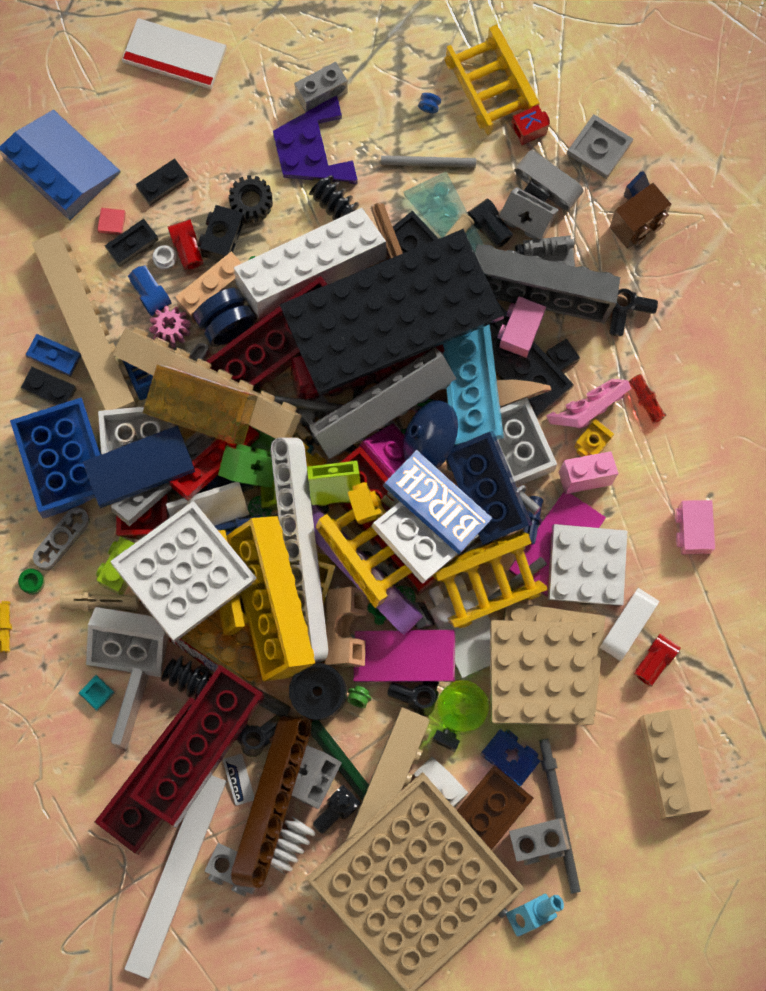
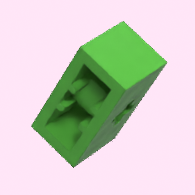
M237 444L236 448L225 447L218 473L219 476L235 482L272 488L274 474L272 457L270 456L271 451L256 447V451H251L252 447Z

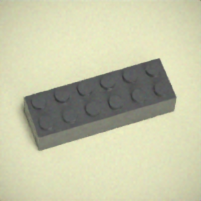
M476 245L474 250L494 296L498 300L516 304L518 297H522L545 306L546 311L604 324L617 303L621 277L614 276L612 273H600L583 266L574 267L566 265L561 261L543 260L539 256L521 255L513 250H499L490 245Z

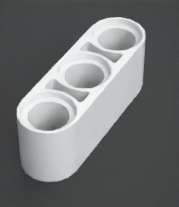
M637 588L599 648L622 661L659 601L640 588Z

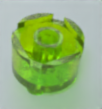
M466 680L455 681L441 692L436 707L437 717L445 729L458 735L470 734L478 730L484 723L489 710V702L484 691L475 683ZM460 702H464V705L469 707L465 714L460 713V710L456 709Z

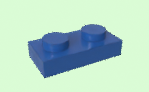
M37 333L25 354L27 358L71 377L81 358L79 352Z

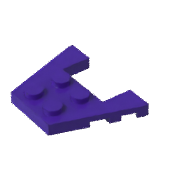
M337 96L328 99L273 130L283 178L314 181V179H323L333 175L334 179L332 182L344 181L349 182V184H358L353 160L328 165L319 124L342 119Z

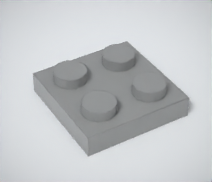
M593 114L568 149L567 155L607 179L632 144L633 138Z

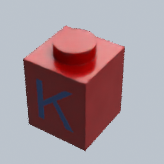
M536 105L514 115L511 127L520 144L525 145L547 135L550 119L545 111L542 112L539 105Z

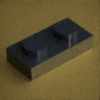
M174 158L135 185L151 206L187 182L189 177Z
M142 219L104 246L120 267L159 239L145 219Z
M32 366L21 386L22 391L54 405L71 401L77 389L75 385Z

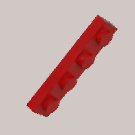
M239 420L220 437L250 447L259 439V433L250 425ZM217 439L192 461L196 472L170 481V486L189 501L218 475L225 447L236 448L237 444Z

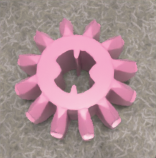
M165 306L164 313L156 310L155 313L158 318L153 317L150 319L153 326L149 330L150 333L154 334V340L158 337L170 342L171 346L175 348V341L178 340L184 344L183 336L190 335V330L187 328L191 326L190 320L186 319V312L179 313V308L176 306L171 312L169 307ZM169 324L170 326H174V328H166V326Z

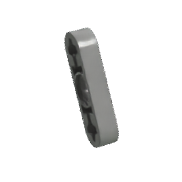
M79 507L70 509L34 551L33 561L40 569H52L89 526L90 518L84 509ZM82 514L83 523H76L72 527L73 531H75L72 535L69 529L64 526L67 524L71 527L74 523L72 517L74 515L79 517ZM60 532L68 534V541L64 545H57L55 543V536ZM51 543L59 552L56 554L53 550L49 554L50 562L44 561L41 564L42 559L40 555L42 553L46 555L50 552L51 548L48 545Z

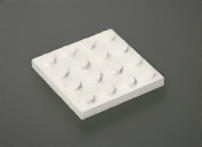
M194 501L111 561V565L173 642H176L252 585L256 579V576Z

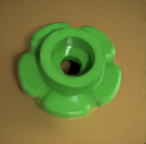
M355 686L354 689L348 690L349 696L347 701L353 706L366 708L367 703L372 700L371 696L368 695L369 691L364 687Z

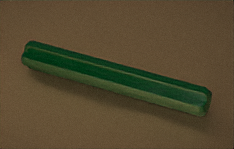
M313 720L311 722L310 734L326 754L342 762L338 769L360 799L363 800L369 784L319 720Z

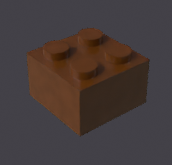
M651 183L615 210L609 228L627 249L632 245L638 246L645 241L647 234L651 231L656 233L666 224L665 219L669 216L668 212L672 204L654 183Z

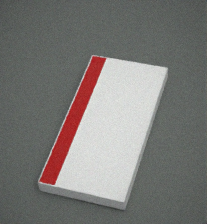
M138 18L122 61L132 66L212 90L227 46Z

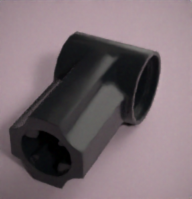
M485 199L467 212V215L473 219L475 228L481 229L496 249L504 246L513 237V233L501 220L499 212L491 200Z

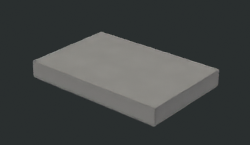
M137 668L132 669L111 739L112 744L124 750L128 748L148 681L147 674Z

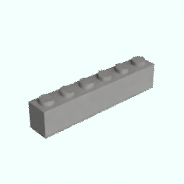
M435 347L317 421L309 428L329 459L333 456H339L352 444L363 441L371 432L385 427L390 420L406 414L409 408L417 403L425 402L436 391L447 388L456 377L444 356Z

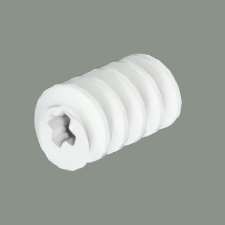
M292 817L294 822L285 821V825L289 830L281 829L280 834L283 839H278L277 848H275L271 861V866L283 873V870L290 872L293 870L289 861L295 863L299 861L294 853H304L300 844H310L306 835H316L311 828Z

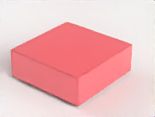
M101 207L98 233L122 234L126 216L125 210Z

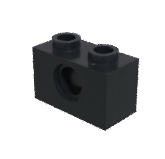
M215 205L214 211L209 212L206 219V225L208 226L206 233H202L199 238L198 247H200L202 257L220 261L231 251L234 253L245 222L243 213ZM218 231L226 232L223 237L214 236Z

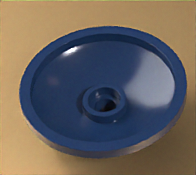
M432 401L421 407L413 415L403 439L405 461L416 450L437 469L446 461L454 447L458 433V418L451 405L443 401Z

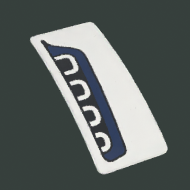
M238 754L223 759L235 805L253 801L254 793L243 755Z

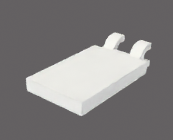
M462 576L455 577L454 580L465 610L479 605L474 589L468 592ZM439 586L430 589L428 593L435 608L430 609L429 612L438 630L456 631L455 666L461 678L463 679L489 667L490 619L488 615L473 620L472 624L467 627L454 628L447 619L456 614L450 597L444 599Z

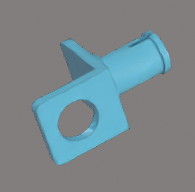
M543 894L507 912L506 916L518 937L557 917L556 912L563 910L564 903L559 895H553L549 898L547 894ZM516 914H520L524 918V928L517 924Z

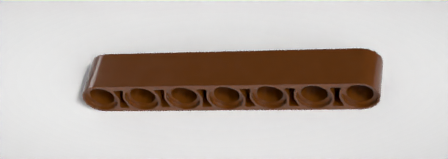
M284 715L277 723L232 867L231 879L235 885L261 888L266 881L310 737L311 722L307 717Z

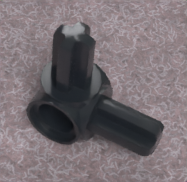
M626 288L620 289L618 295H624L627 298V305L622 307L616 303L612 310L609 333L613 336H623L627 315H631L634 310L655 314L658 308V301L639 297L636 292Z
M392 682L388 688L387 695L408 703V708L413 709L417 714L427 716L435 709V703L439 696L437 688L440 682H423L422 685H418L414 689ZM426 697L431 702L428 705H421L418 703V699Z
M275 715L261 727L246 724L236 739L241 745L243 753L250 757L260 755L263 748L270 744L269 739L274 736L277 723L281 717ZM250 738H255L260 744L250 746L246 741Z
M342 785L327 800L329 807L313 822L314 827L320 833H325L339 818H348L361 802Z

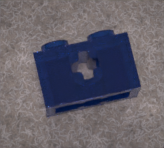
M500 728L480 755L521 786L541 762L537 758L539 754L528 745L525 748L517 742L519 738L508 729L504 732ZM505 751H516L517 754L515 757L518 759V761L513 759L511 760V762H509L506 759L508 757V754Z

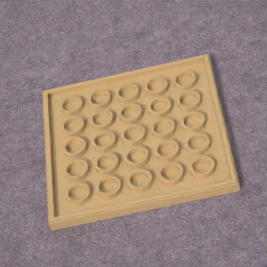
M423 772L305 878L404 991H415L525 890Z

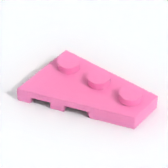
M611 379L586 394V399L576 402L572 401L565 405L567 408L565 411L559 414L552 412L546 417L550 424L583 428L596 415L604 413L613 402L621 400L624 394L631 389L628 380Z

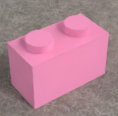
M518 297L516 304L511 303L506 316L510 319L507 326L502 324L497 337L501 339L499 347L527 358L546 307Z
M611 451L564 460L558 471L565 494L611 486L619 474Z
M712 500L682 501L678 506L679 508L675 509V522L680 525V532L676 534L677 547H681V554H711L715 550Z

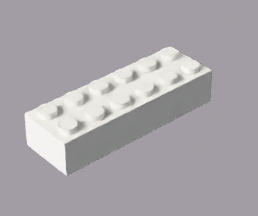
M360 208L235 266L236 286L258 319H261L319 276H322L330 284L385 260L386 240L363 208Z

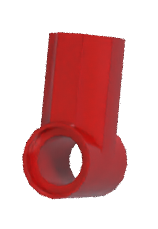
M191 219L167 226L184 270H193L204 264L196 242L197 237Z
M660 633L648 649L649 653L642 660L634 675L641 682L652 687L667 665L669 666L676 657L681 647Z

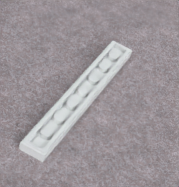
M211 776L185 814L124 970L150 979L227 781Z

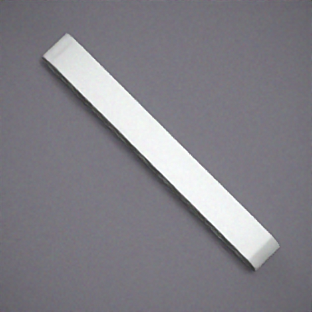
M276 438L271 445V457L279 524L283 530V539L289 554L292 574L295 577L298 598L301 601L304 621L308 627V636L314 651L315 663H318L327 658L328 643L305 447L299 438Z

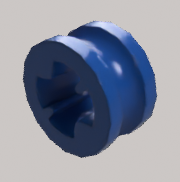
M422 93L420 97L422 101L418 103L419 109L427 113H437L439 111L438 105L441 104V98L432 93Z

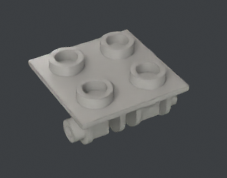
M571 235L523 241L526 256H539L543 260L561 261L566 265L575 267L572 249L574 248L573 238L571 239Z

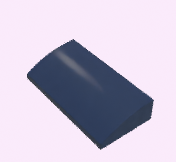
M178 425L83 461L100 509L196 472Z
M489 431L454 446L447 460L459 488L492 517L490 522L478 534L482 544L532 525L494 431Z

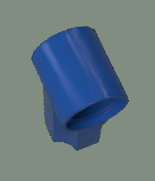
M145 265L135 268L128 275L131 284L140 295V300L150 316L156 314V310L161 311L165 306L172 304L166 291L161 285L157 284Z

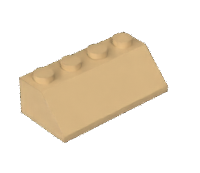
M690 708L643 715L640 718L661 819L712 810Z

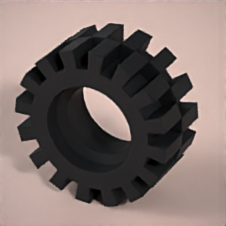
M247 175L246 180L243 177L239 178V183L235 181L233 188L230 187L229 190L231 209L243 213L248 223H251V219L259 222V217L262 219L266 218V213L269 214L271 211L270 207L273 206L271 188L266 184V181L264 179L260 181L258 176L252 179L251 175ZM256 192L260 196V201L257 205L249 207L242 203V197L245 193Z

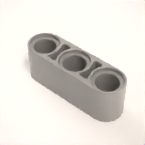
M532 150L525 155L514 169L517 176L527 184L533 180L551 195L548 199L564 210H569L584 192V189L577 181Z

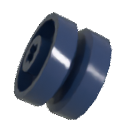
M228 288L209 297L193 314V318L199 328L206 329L204 334L212 347H219L232 342L251 328L257 320L250 306L244 305L245 298L238 288Z

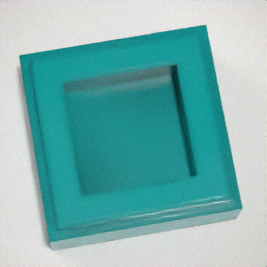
M95 675L78 694L98 711L115 692Z

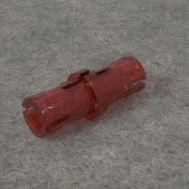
M642 374L628 381L639 399V405L644 407L653 424L667 416L656 399V393L652 392L648 387Z

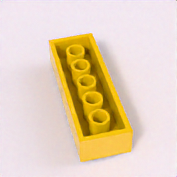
M278 516L251 518L228 534L227 539L229 545L256 576L252 585L242 591L241 595L263 681L290 678L315 664L314 651L310 644L308 627L304 621L301 601L298 598L295 577L292 574L289 554L285 547L283 530L279 524Z

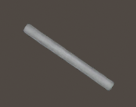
M381 155V165L476 168V158Z

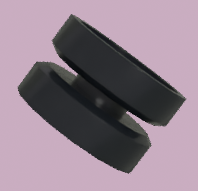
M315 663L293 675L289 685V698L293 707L301 715L313 720H327L336 716L344 707L347 699V686L343 677L333 667L323 663ZM321 687L322 694L316 696L313 694V689Z

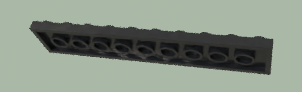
M413 210L393 226L402 253L439 239ZM499 304L504 318L490 324L495 372L501 380L531 381L550 385L551 391L528 399L536 418H538L571 390L574 384L534 341L527 358L499 347L501 339L497 338L502 324L507 326L510 319L506 316L507 312Z

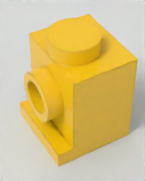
M594 419L574 445L577 449L576 452L581 457L600 454L610 443L614 433ZM593 437L598 443L592 444L589 438Z
M360 483L352 487L353 490L348 492V496L359 525L383 516L381 509H376V506H379L376 492H370L367 483Z

